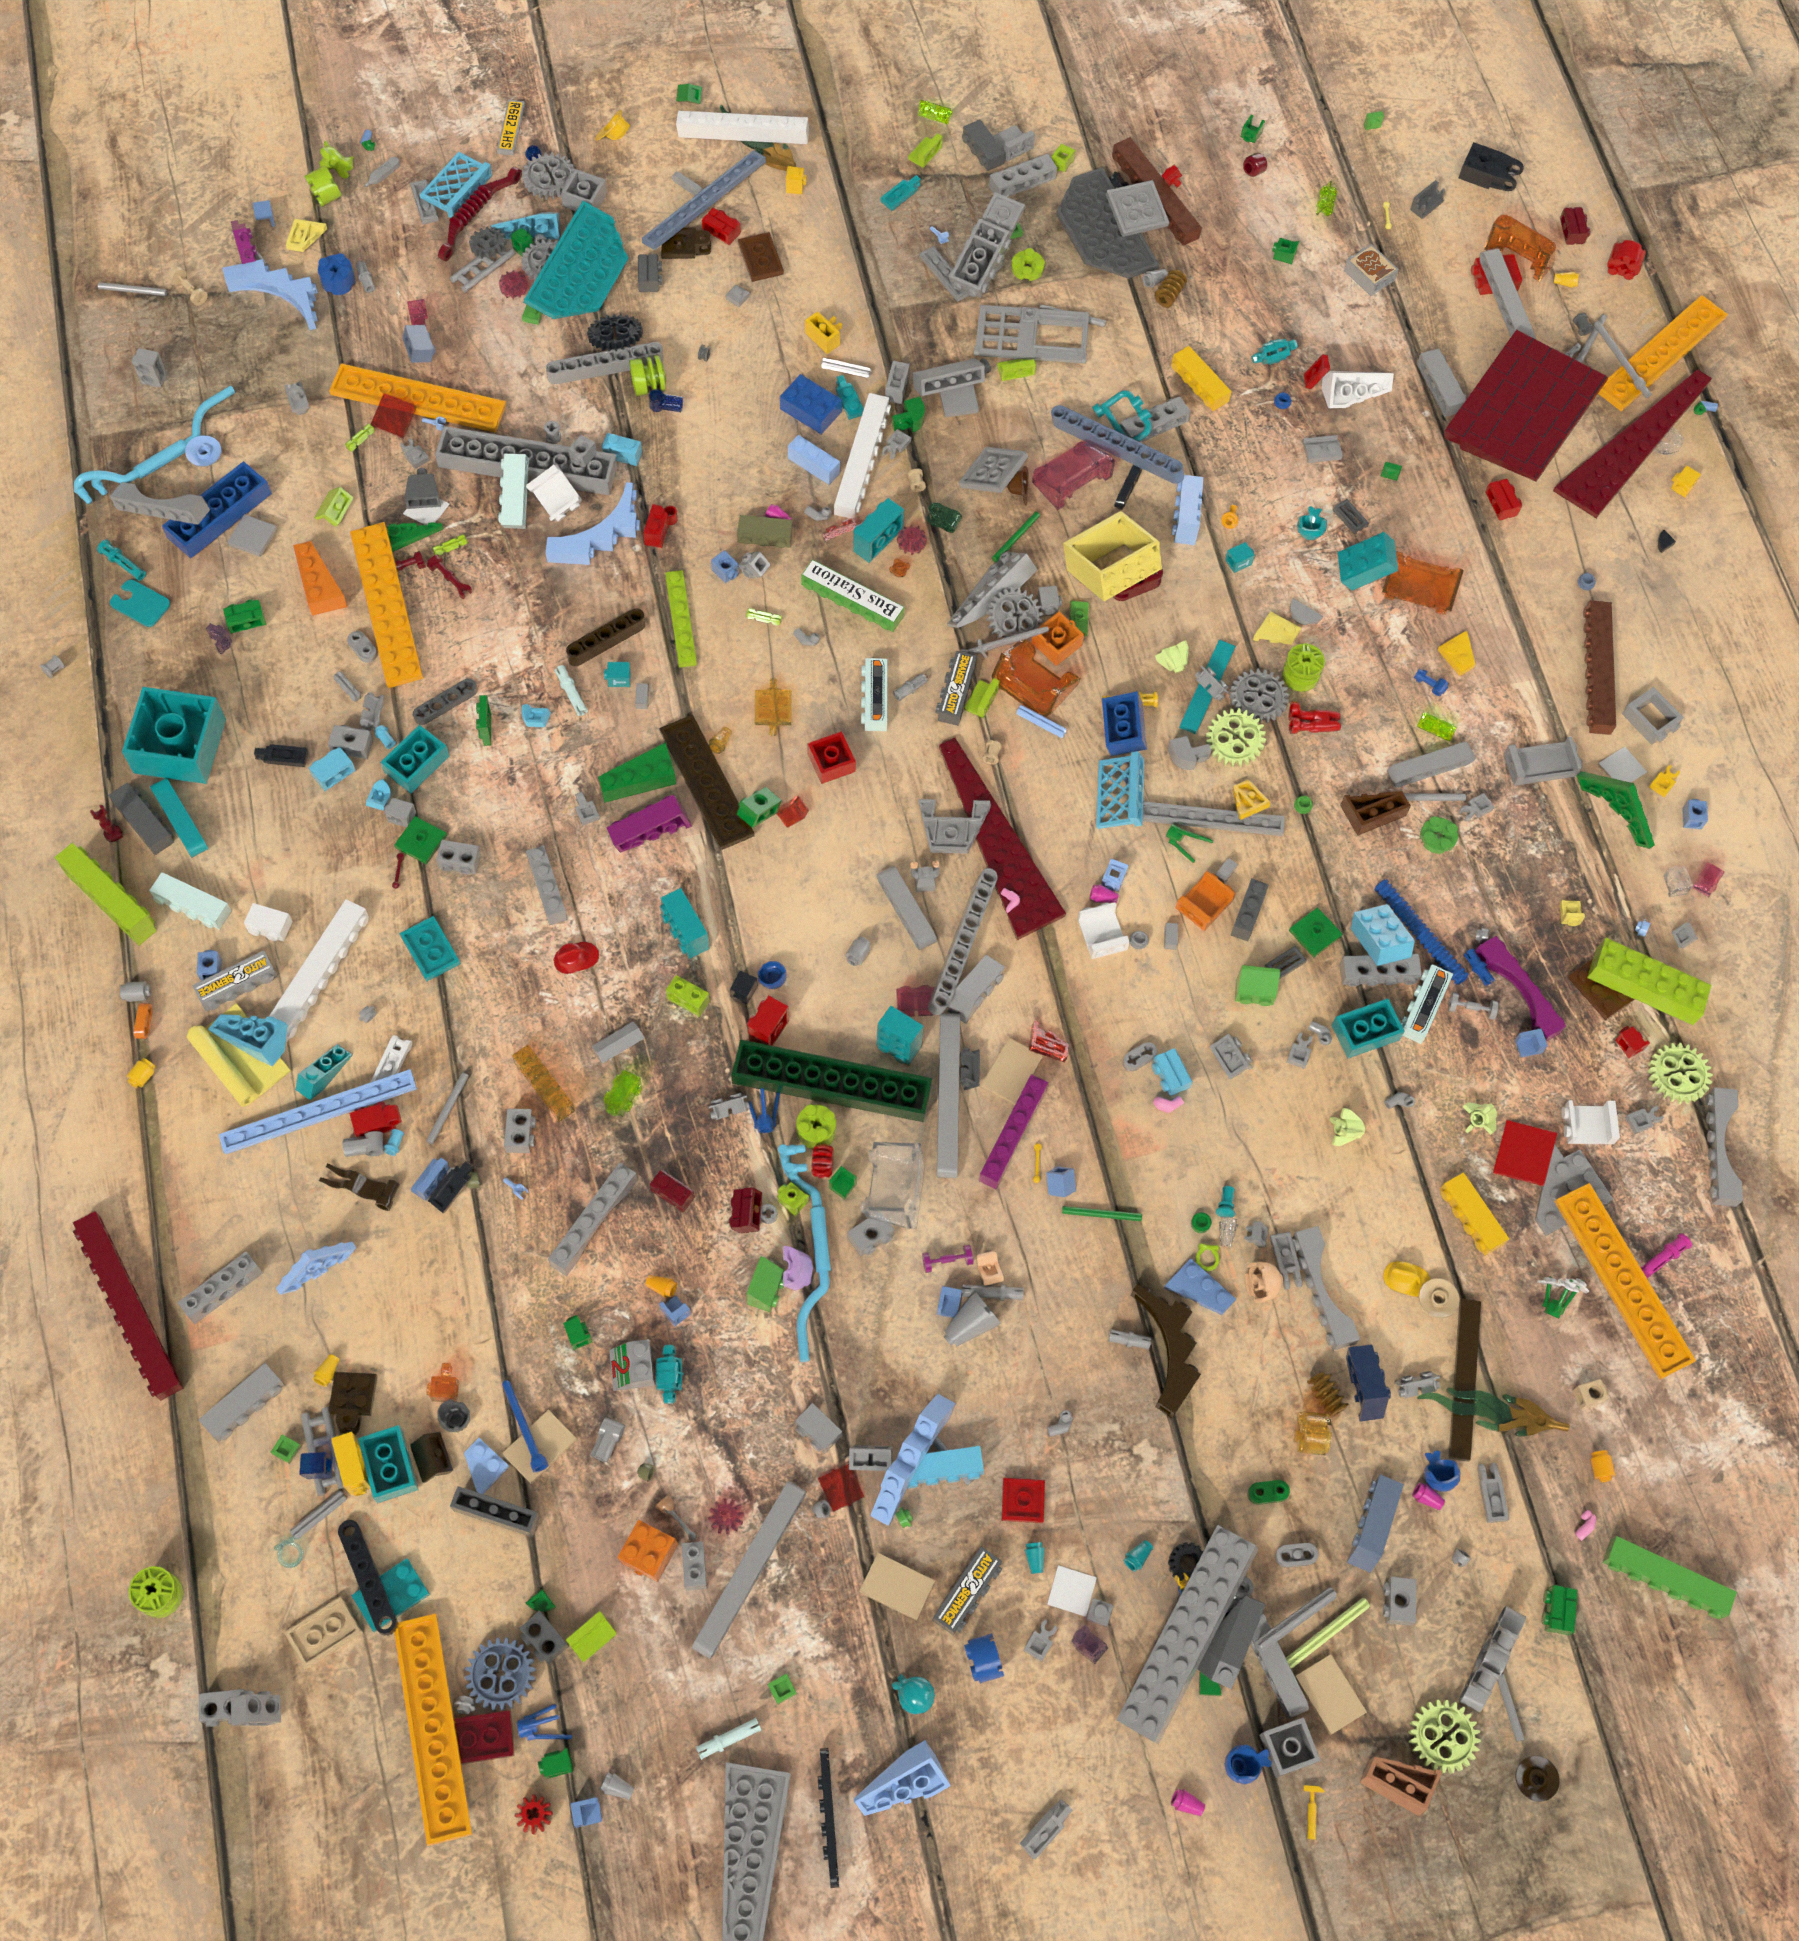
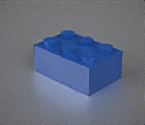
M800 374L780 395V409L822 435L842 413V399Z
M1138 691L1102 698L1105 741L1110 755L1117 756L1147 750L1143 702Z

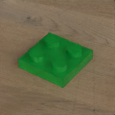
M479 695V702L476 703V711L479 714V719H476V729L478 730L479 739H482L484 746H491L492 713L487 695Z

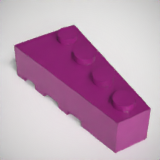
M673 794L664 797L655 804L647 805L645 809L639 812L631 813L621 821L613 822L606 828L615 848L621 853L643 845L644 840L654 841L659 839L661 834L669 832L671 835L677 832V828L685 826L687 829L692 827L684 807Z

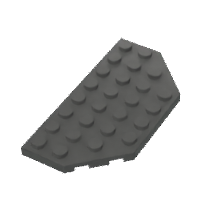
M1099 168L1073 177L1057 210V217L1084 264L1128 279L1144 274L1147 271L1159 269V263L1141 233L1122 237L1106 197L1107 190L1115 188L1104 169Z

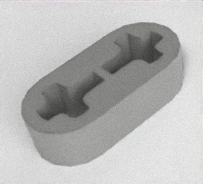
M1146 1042L1128 1052L1123 1059L1124 1068L1128 1071H1136L1153 1061L1157 1054L1156 1046ZM1145 1049L1147 1051H1152L1151 1055L1145 1054L1144 1056H1142L1144 1054ZM1129 1058L1131 1060L1138 1058L1135 1062V1065L1133 1063H1128Z

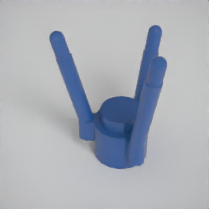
M761 1088L762 1115H759V1119H757L751 1101H748L749 1109L754 1121V1128L758 1129L759 1133H769L774 1131L773 1127H776L780 1093H776L771 1118L769 1114H766L764 1088Z
M556 1704L531 1715L524 1716V1719L517 1721L520 1738L527 1737V1741L534 1739H572V1735L534 1734L538 1732V1725L559 1719V1715H554L536 1720V1717L555 1709Z

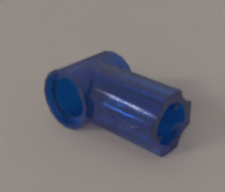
M654 389L649 393V408L653 412L667 410L681 413L684 397L664 394L661 390Z

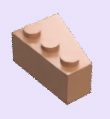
M1374 1757L1367 1763L1359 1783L1420 1816L1429 1806L1442 1771H1434L1422 1768V1766H1410L1402 1764V1762Z

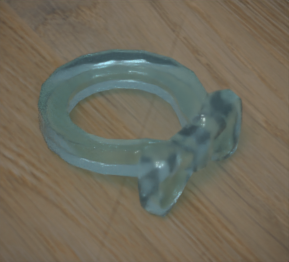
M293 1536L274 1546V1550H278V1562L286 1568L298 1566L304 1555L302 1547L294 1541L295 1537ZM287 1544L297 1548L299 1552V1558L291 1564L286 1563L282 1558L283 1547Z

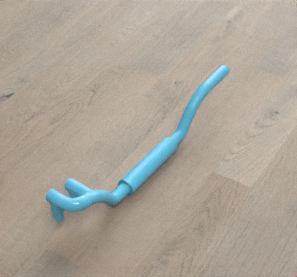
M229 386L205 400L198 407L194 414L192 435L185 440L180 439L133 467V470L126 475L101 470L84 472L75 479L74 492L87 504H91L93 500L83 487L86 481L91 480L92 487L104 496L108 492L101 480H110L120 484L121 482L130 483L137 478L142 479L184 454L188 442L197 436H201V422L204 414L214 405L235 394V390L232 386Z
M782 1144L778 1147V1151L786 1176L801 1191L810 1195L812 1199L810 1215L816 1272L819 1273L820 1285L805 1300L797 1318L799 1361L808 1362L810 1361L807 1337L808 1315L815 1303L826 1294L830 1284L829 1271H831L825 1208L822 1207L819 1190L805 1182L798 1175V1172L808 1170L807 1164L791 1163L790 1155L804 1153L806 1151L805 1145L786 1146Z

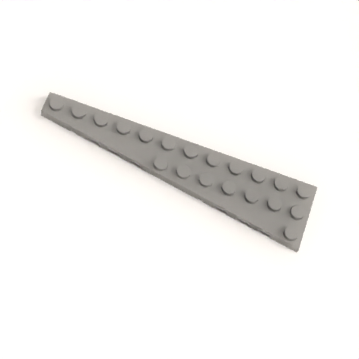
M726 1762L722 1941H763L791 1773Z

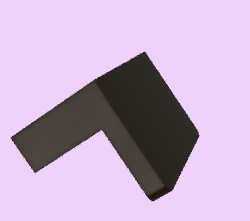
M441 1432L424 1434L410 1444L423 1483L430 1481L435 1476L450 1474L454 1471Z

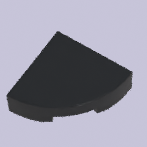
M1665 530L1658 537V549L1662 553L1676 543Z

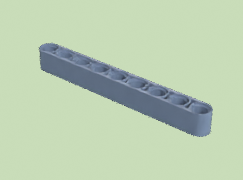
M1057 405L1052 408V421L1056 428L1173 484L1183 481L1184 470L1183 464L1180 461L1064 406Z

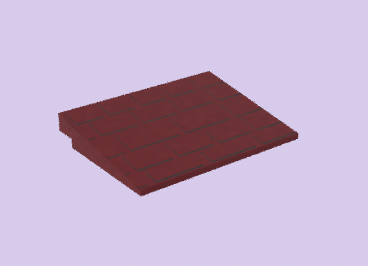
M1516 329L1444 430L1445 439L1460 445V449L1537 482L1605 385L1608 376Z

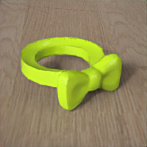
M1200 1243L1195 1261L1204 1271L1211 1272L1219 1265L1220 1259L1217 1252L1219 1246ZM1205 1250H1210L1215 1257V1263L1211 1267H1206L1200 1262V1256Z

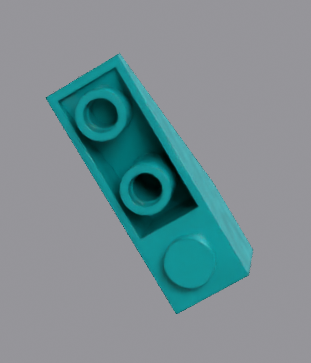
M338 1044L298 1073L295 1090L309 1100H312L327 1087L349 1061L352 1054Z

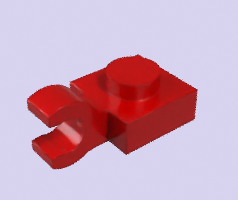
M1175 164L1167 168L1164 174L1161 175L1169 186L1174 184L1178 188L1182 184L1179 180L1182 174Z

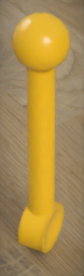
M1039 1143L1034 1145L1036 1156L1033 1181L1035 1183H1039L1041 1180L1039 1177V1154L1042 1146Z

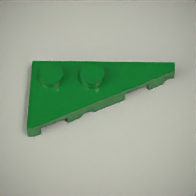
M435 522L428 523V525L402 523L386 526L393 552L443 530L442 524Z

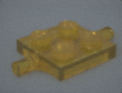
M773 678L769 680L770 688L755 690V725L769 726V735L772 736V730H774V736H776L777 726L791 725L792 690L777 688V679L774 678L773 685Z

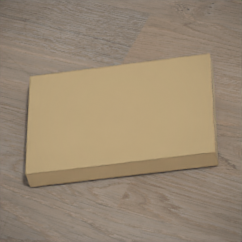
M1009 1038L983 1081L981 1088L1015 1105L1030 1075L1035 1073L1043 1059V1055Z
M549 1409L529 1427L539 1453L547 1459L549 1466L540 1472H533L530 1466V1459L532 1457L523 1435L502 1453L530 1484L539 1478L577 1441V1438Z
M877 1553L859 1593L917 1621L935 1580Z
M339 1596L286 1630L284 1634L302 1666L307 1670L363 1634V1631L343 1596Z
M1331 1654L1295 1676L1300 1688L1329 1735H1332L1367 1713Z

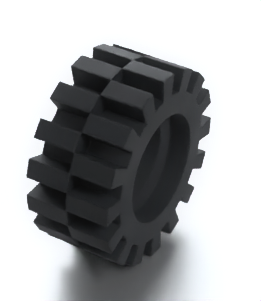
M1184 1542L1182 1545L1179 1544L1169 1556V1571L1173 1573V1577L1177 1575L1180 1581L1184 1579L1183 1573H1186L1190 1579L1194 1569L1186 1571L1181 1567V1557L1190 1555L1195 1559L1197 1565L1204 1550L1200 1549L1199 1545L1195 1546V1543L1191 1542L1188 1544V1542Z

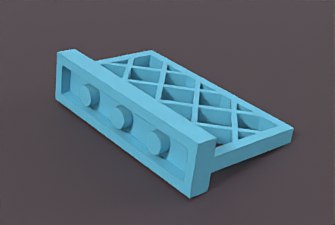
M458 152L421 192L420 198L448 212V216L451 218L462 207V204L467 199H470V195L480 185H485L492 177L491 164L487 162L482 164ZM459 159L466 161V164L456 165ZM472 167L479 168L477 171L470 172L469 168ZM459 169H468L467 173L458 174ZM456 170V174L447 176L448 171ZM469 177L467 182L460 183L461 178ZM458 179V183L448 184V180ZM446 181L447 185L437 186V183ZM460 188L457 193H450V189ZM448 190L449 194L439 195L438 191ZM430 192H436L437 196L430 197L427 194ZM450 199L446 205L441 203L440 200Z
M1138 751L1131 752V756L1099 761L1096 821L1098 829L1134 824L1135 827L1143 826L1145 759ZM1130 762V766L1125 771L1120 769L1124 763ZM1104 766H1114L1108 774L1104 773ZM1118 770L1122 775L1114 781L1111 776ZM1127 777L1129 783L1123 788L1119 784ZM1110 780L1113 784L1106 791L1103 789V785ZM1116 787H1119L1122 791L1114 798L1110 793ZM1126 793L1129 799L1122 804L1119 800ZM1109 796L1113 800L1105 807L1103 806V801ZM1117 803L1121 808L1113 814L1109 810ZM1126 810L1128 812V819L1120 820L1118 817ZM1108 812L1112 817L1107 822H1102V818Z

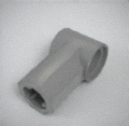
M368 1132L365 1136L346 1138L342 1142L345 1157L364 1154L367 1156H380L384 1154L382 1132Z
M605 1417L600 1426L599 1437L591 1452V1456L608 1463L616 1442H619L623 1435L625 1425Z

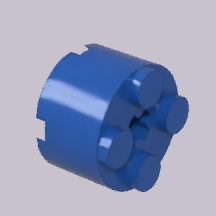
M338 253L337 255H330L319 260L318 274L323 289L326 292H332L333 295L348 293L353 284L355 285V276L351 262L345 255Z
M992 1633L967 1640L968 1644L964 1645L968 1659H972L974 1663L973 1666H970L974 1681H979L980 1684L1005 1676L1003 1671L999 1672L1003 1668L995 1641L990 1642V1640L994 1639Z

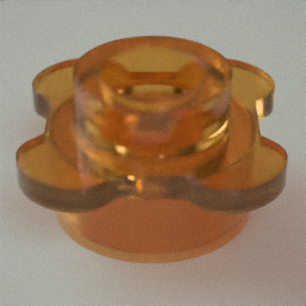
M895 559L889 571L896 577H904L907 570L910 569V564L904 563L900 559Z

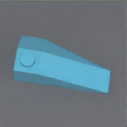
M541 212L491 225V229L495 227L496 231L500 229L506 239H511V234L522 228L530 233L532 238L536 234H543L547 240H559L561 223L559 212Z
M220 1014L208 1030L257 1060L273 1066L285 1051L288 1025L274 1017H266V1019L258 1018L257 1016L242 1018L240 1015Z

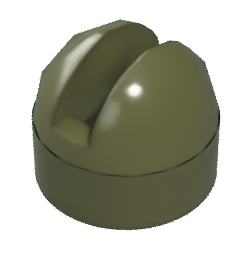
M478 1172L469 1174L471 1178L466 1186L470 1189L480 1188Z
M649 1463L641 1464L637 1470L638 1476L642 1480L649 1482L654 1475L655 1466Z

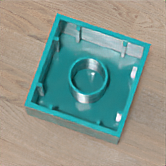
M142 686L122 749V753L133 773L207 784L226 722L217 698Z

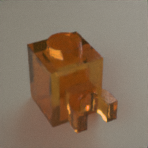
M442 1363L441 1377L432 1376L431 1382L427 1383L426 1393L433 1402H445L449 1399L457 1402L459 1381L457 1377H451L453 1369L451 1363Z

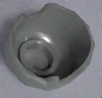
M449 1399L441 1403L437 1410L438 1421L441 1427L448 1432L463 1431L470 1422V1410L463 1402H455L453 1399Z

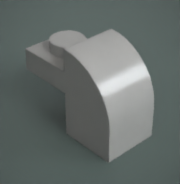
M1187 736L1170 740L1167 748L1173 763L1184 770H1194L1196 762H1205L1209 759L1212 751L1209 744L1192 748Z

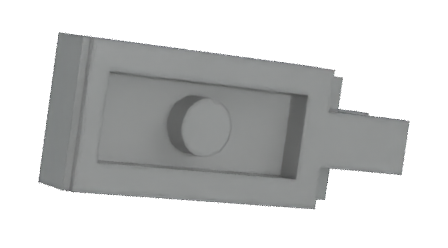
M1063 1800L1057 1802L1019 1843L1033 1860L1043 1852L1064 1828L1065 1818L1073 1811Z

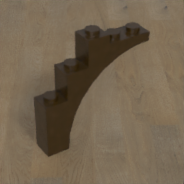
M1137 1284L1130 1296L1138 1301L1153 1317L1161 1331L1166 1346L1168 1361L1167 1377L1163 1392L1155 1407L1170 1418H1173L1201 1375L1194 1365L1184 1363L1197 1342L1194 1341L1190 1334L1180 1332L1193 1311L1190 1310L1186 1303H1179L1176 1300L1170 1306L1166 1299L1156 1297L1148 1287Z

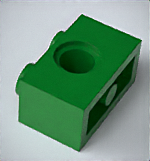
M765 787L760 791L756 790L750 797L743 798L739 803L740 807L737 815L754 828L775 815L782 800Z

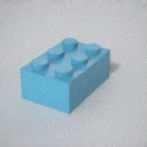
M1388 904L1354 912L1351 930L1377 966L1411 958L1415 940Z

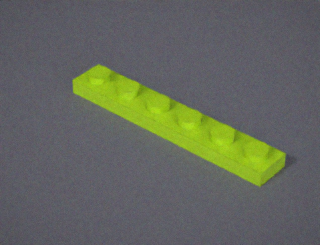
M683 570L665 572L679 668L696 666L697 661Z

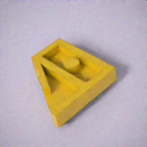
M1249 780L1233 786L1234 800L1240 820L1270 807V801Z

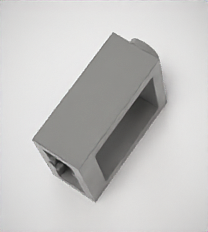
M1654 687L1628 704L1622 713L1651 745L1657 741H1663L1669 732H1676L1681 727L1680 722L1684 718ZM1649 703H1652L1670 721L1659 730L1639 712Z

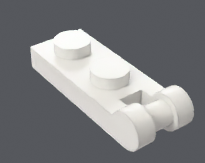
M393 1035L371 1082L399 1073L406 1055L412 1047V1041L407 1039L404 1041L400 1037ZM400 1047L401 1049L400 1051L395 1050V1048Z

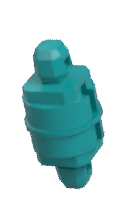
M1280 338L1270 340L1258 348L1259 352L1251 356L1252 362L1255 364L1262 362L1263 365L1279 363L1290 355V351L1298 347L1297 341L1281 340Z
M664 1345L662 1353L664 1357L656 1359V1390L664 1391L662 1393L664 1404H674L676 1399L674 1391L682 1390V1358L674 1357L676 1355L674 1345Z

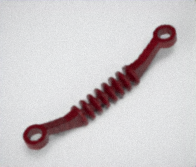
M513 166L509 170L507 177L480 185L470 195V199H467L462 204V207L458 209V212H455L454 216L449 219L447 243L440 247L438 258L445 262L451 258L456 236L464 229V226L468 225V222L472 220V217L476 216V213L484 207V204L488 203V200L492 198L496 191L519 182L522 176L521 169Z

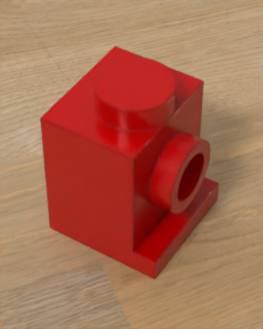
M1626 1026L1619 1031L1620 1035L1615 1040L1628 1059L1644 1051L1650 1044L1648 1040H1643L1642 1034L1634 1026L1631 1028Z

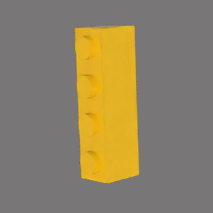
M1190 346L1173 355L1172 369L1182 377L1183 381L1193 389L1194 393L1204 401L1207 407L1215 411L1229 402L1232 391Z
M1464 1172L1443 1184L1440 1188L1442 1198L1450 1204L1453 1214L1461 1220L1465 1232L1472 1236L1475 1246L1480 1252L1486 1256L1506 1244L1509 1237Z

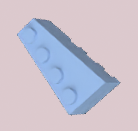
M1184 475L1183 481L1177 484L1176 492H1179V496L1176 495L1175 506H1178V510L1174 511L1173 521H1176V525H1173L1172 535H1175L1174 543L1195 545L1200 527L1203 477Z

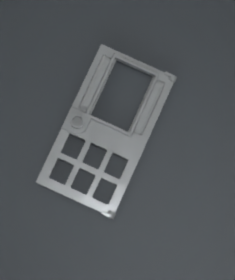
M980 305L974 356L1086 364L1089 312ZM986 314L1001 315L1000 322L985 321ZM1005 315L1020 316V323L1005 322ZM1037 324L1083 327L1081 348L1036 345ZM984 328H1000L999 335H984ZM1004 329H1019L1018 337L1003 336ZM983 341L998 342V349L983 348ZM1002 343H1018L1017 350H1002Z

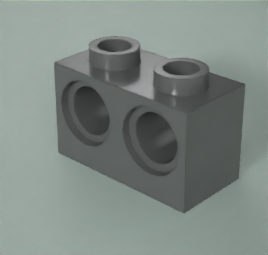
M540 1611L519 1628L522 1631L521 1639L527 1646L532 1644L536 1650L533 1653L541 1663L545 1660L550 1664L569 1647ZM533 1626H540L541 1632L539 1635H530V1630ZM548 1642H553L555 1644L554 1650L550 1653L544 1652V1645Z

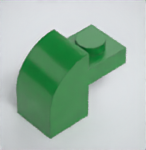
M921 396L905 400L904 413L892 416L894 432L897 429L905 430L911 427L914 433L923 426L925 406Z

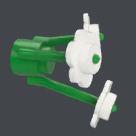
M1551 1276L1544 1277V1280H1538L1537 1283L1547 1285L1545 1300L1542 1304L1545 1307L1544 1313L1559 1319L1576 1293H1579V1290L1583 1293L1589 1292L1586 1288L1587 1284L1583 1280L1565 1278V1280L1558 1279L1559 1283H1556V1279ZM1551 1286H1564L1565 1289L1559 1301L1552 1298L1550 1302ZM1569 1290L1572 1291L1571 1294L1569 1295V1297H1568V1298L1566 1299V1301L1563 1303V1301H1564L1566 1295L1568 1294Z

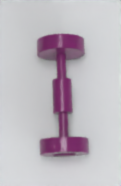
M970 1244L963 1246L964 1254L960 1255L948 1254L940 1256L938 1259L930 1260L928 1252L922 1253L925 1273L932 1272L931 1264L950 1263L960 1258H965L967 1265H973Z

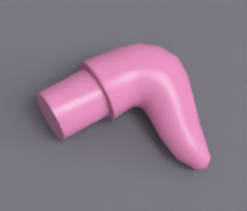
M1006 888L1002 890L1001 895L1010 900L1006 908V912L1009 913L1019 904L1020 898L1013 891H1009Z

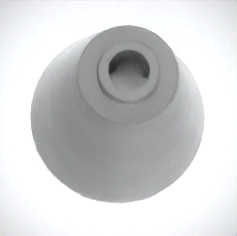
M975 1292L944 1330L946 1335L943 1337L951 1346L953 1344L959 1346L997 1327L1001 1322Z

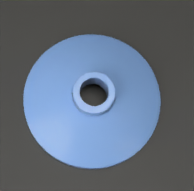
M197 436L188 442L185 454L192 464L209 466L220 458L221 446L211 436Z

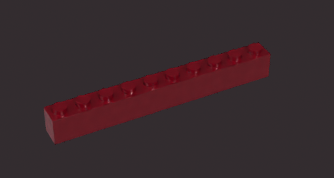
M94 1211L72 1222L75 1227L73 1233L78 1241L81 1240L83 1244L81 1250L86 1258L89 1257L92 1262L89 1264L92 1273L94 1275L97 1274L100 1279L97 1281L100 1290L102 1292L105 1291L108 1296L105 1299L106 1303L116 1313L113 1316L119 1327H123L124 1332L122 1336L127 1344L130 1343L133 1348L130 1353L134 1361H139L141 1365L138 1370L142 1378H147L150 1384L147 1386L152 1397L156 1396L162 1401L184 1389L101 1216Z

